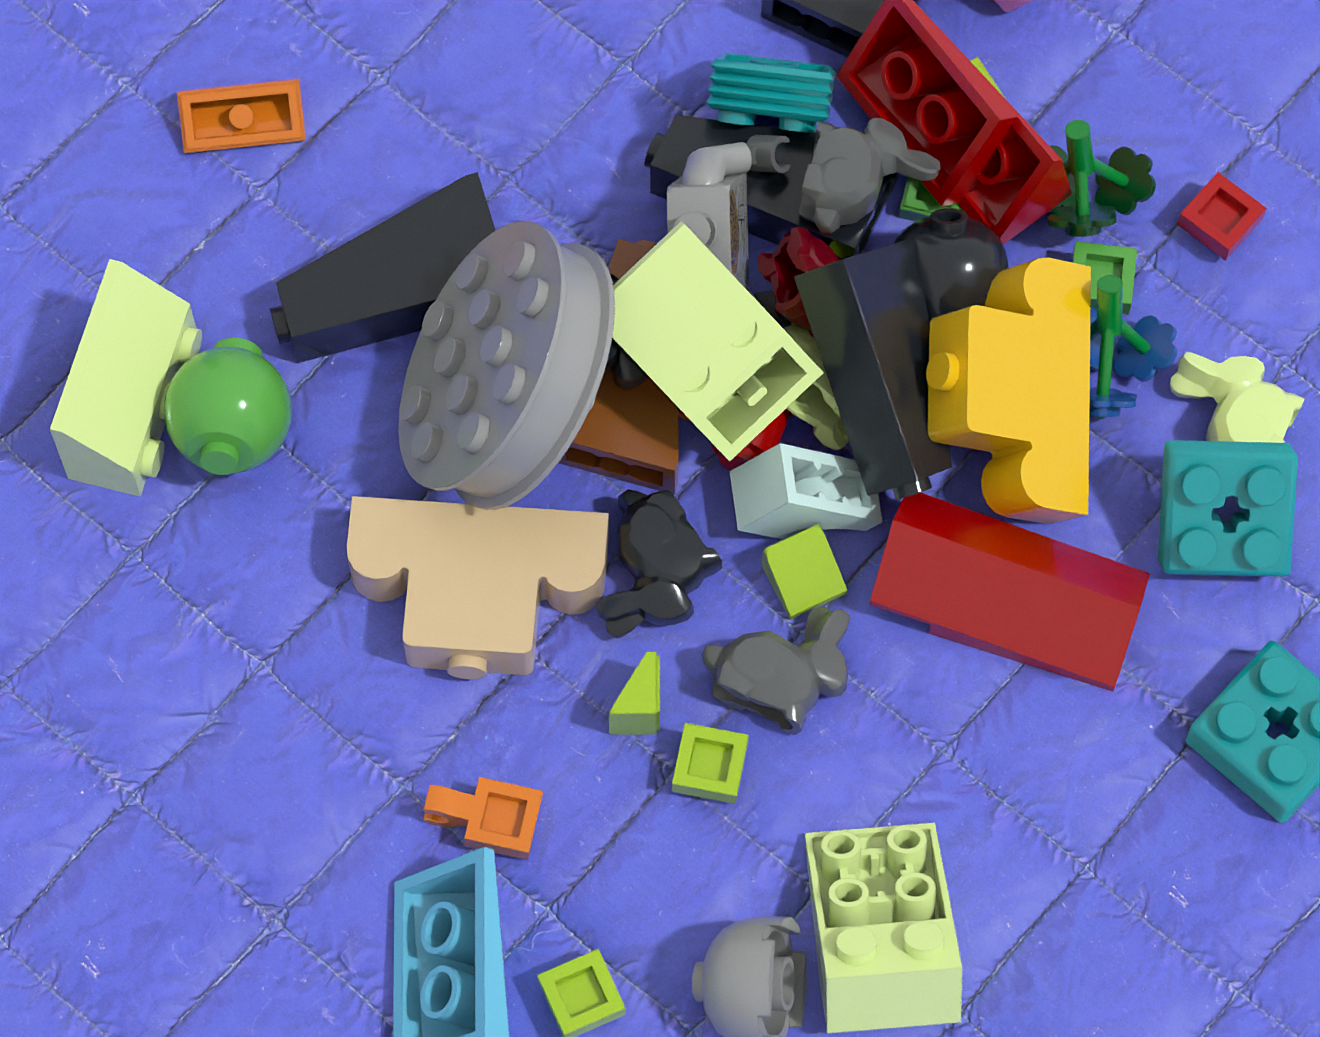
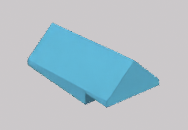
M482 847L394 882L393 1037H510L498 885L493 849Z

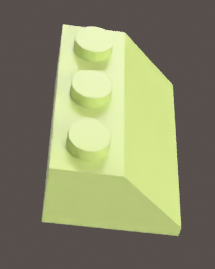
M109 259L50 431L68 479L141 497L147 476L152 478L157 476L164 456V441H161L160 438L165 426L164 400L168 386L178 369L186 361L199 354L202 330L196 328L191 306L188 302L123 262Z

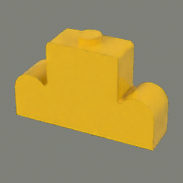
M1037 258L1003 269L996 275L990 285L985 307L979 305L969 306L934 317L930 321L929 362L926 369L928 383V436L937 443L988 451L992 454V460L987 462L982 471L981 488L987 505L1001 516L1051 524L1088 515L1090 266L1053 258Z

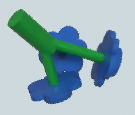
M1114 275L1103 276L1097 281V310L1093 307L1090 308V369L1098 371L1097 387L1090 389L1089 415L1096 416L1098 419L1119 416L1121 408L1136 406V394L1110 388L1116 336H1121L1117 343V347L1121 352L1115 359L1114 369L1123 378L1134 376L1140 382H1146L1158 370H1164L1171 366L1177 356V348L1172 343L1176 338L1177 331L1170 323L1162 324L1155 316L1150 315L1141 318L1132 328L1122 319L1123 282Z

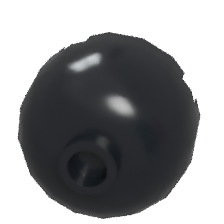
M943 208L933 211L929 217L922 218L903 229L894 242L898 243L914 238L917 273L925 293L929 321L934 317L969 306L979 305L985 307L992 281L999 272L1009 268L1006 249L999 236L983 223L968 217L966 212L959 209Z

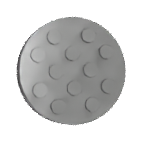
M519 221L505 225L491 233L463 259L424 316L422 329L412 352L402 389L399 408V445L404 465L410 476L417 483L438 491L454 488L459 497L469 505L483 510H497L505 508L528 495L558 464L594 405L612 342L615 315L613 283L605 261L596 251L579 243L559 244L555 236L545 227L531 221Z

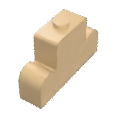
M352 496L347 538V556L352 582L359 593L367 599L378 602L392 601L407 591L402 638L406 661L409 666L413 668L447 670L448 674L453 677L470 680L484 678L486 673L528 675L533 671L535 664L540 602L547 600L549 605L557 611L573 615L589 611L602 599L607 570L609 513L508 506L497 510H483L462 503Z

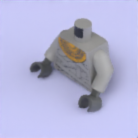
M754 135L750 137L747 143L738 142L699 148L687 158L683 175L667 188L668 233L682 221L780 326L791 325V321L783 318L776 311L774 305L777 303L773 290L756 292L755 294L749 291L746 172L749 170L754 172L785 173L790 169V163H776L775 161L776 147L779 143H788L789 138L786 136Z

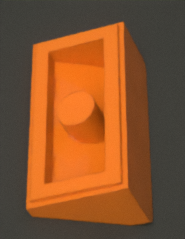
M300 78L188 89L177 92L184 153L306 140Z

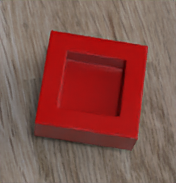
M1217 172L1180 213L1177 225L1226 261L1263 220L1267 208Z

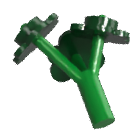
M1073 120L1066 125L1067 154L1062 148L1050 145L1063 160L1072 195L1046 213L1051 214L1048 216V225L1056 228H1065L1067 235L1086 237L1102 232V227L1110 226L1117 222L1116 211L1122 215H1130L1136 209L1137 202L1147 201L1155 191V179L1149 174L1153 165L1152 159L1145 154L1137 155L1135 151L1128 147L1116 149L1110 156L1109 165L1094 158L1090 126L1086 121ZM1093 172L1096 174V183L1100 186L1095 194V203L1089 202L1088 176Z

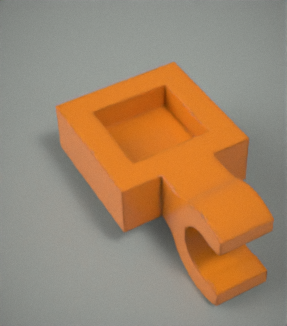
M483 777L478 779L475 795L443 786L429 785L423 812H425L423 821L442 827H467L464 846L476 849L487 847L493 849L494 853L528 860L543 791Z

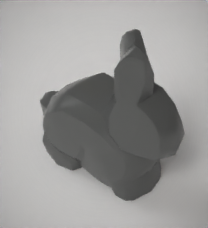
M872 118L869 120L863 132L852 127H836L831 123L819 121L816 129L812 163L807 166L802 186L803 195L799 215L815 223L821 233L830 235L841 225L856 223L874 209L885 176L898 173L921 181L932 180L938 176L940 161L925 152L909 150L902 132L892 123L882 118Z
M826 607L813 609L807 618L805 639L797 646L770 630L742 634L726 646L718 643L706 644L702 653V659L714 678L713 698L739 711L747 709L761 717L777 722L781 730L788 734L796 735L800 733L805 724L807 713L816 705L820 694L829 698L841 696L847 689L848 671L846 661L838 649V645L847 631L849 615L843 609L830 611Z

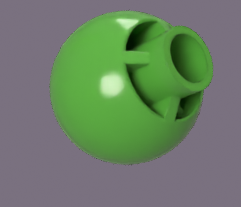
M242 338L222 339L212 349L203 351L186 361L172 378L164 400V420L167 432L177 450L194 465L216 475L246 472L269 460L283 444L289 431L292 417L291 398L283 377L263 357L261 349L256 344Z

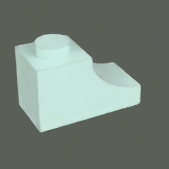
M779 443L730 471L737 528L739 531L784 540L815 525H820L822 530L852 529L867 531L882 523L878 493L867 496L856 460Z

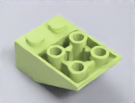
M682 221L613 285L615 315L612 338L729 461L823 374V371Z
M935 823L805 833L818 972L827 1033L961 1022L962 963Z

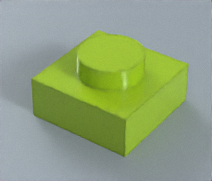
M685 723L672 781V792L736 804L749 735Z
M599 948L537 975L538 984L562 1037L579 1036L626 1015L625 1005Z

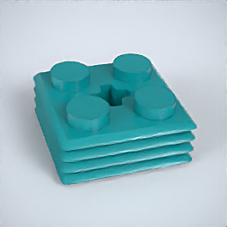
M723 52L710 64L714 70L709 76L712 83L707 90L711 95L706 103L711 109L718 110L717 121L740 125H754L757 115L780 117L778 126L780 129L814 133L817 122H824L830 116V105L833 97L831 93L834 88L832 81L836 73L830 65Z
M1169 440L1165 442L1158 542V561L1163 572L1166 574L1288 576L1291 572L1298 455L1289 443L1184 440ZM1234 496L1241 510L1240 512L1233 513L1231 519L1222 521L1219 515L1212 510L1213 508L1223 507L1225 497Z
M1269 641L1192 723L1186 736V743L1280 823L1286 822L1320 785V678L1276 641ZM1270 723H1282L1289 729L1287 736L1282 734L1274 740L1267 735L1266 731Z

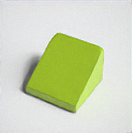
M820 525L810 527L763 550L761 567L790 620L847 594L848 590Z
M646 652L609 712L610 734L657 735V730H660V656H657V652Z

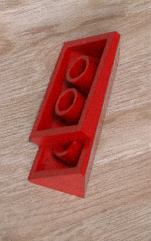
M884 0L836 77L870 119L882 118L892 123L902 132L909 150L925 152L940 161L938 176L932 180L921 182L941 207L958 203L964 212L968 214V217L983 223L999 236L1002 244H1005L1072 195L1063 160L913 0Z
M920 492L903 498L896 512L869 605L930 624L929 634L1113 692L1141 608L1150 573Z

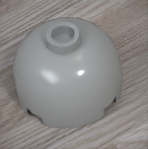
M763 916L739 920L723 928L708 947L704 962L698 961L695 964L692 975L694 999L696 1002H703L708 1021L721 1037H786L789 1027H802L807 995V963L805 952L792 951L789 934H801L799 925L792 917Z

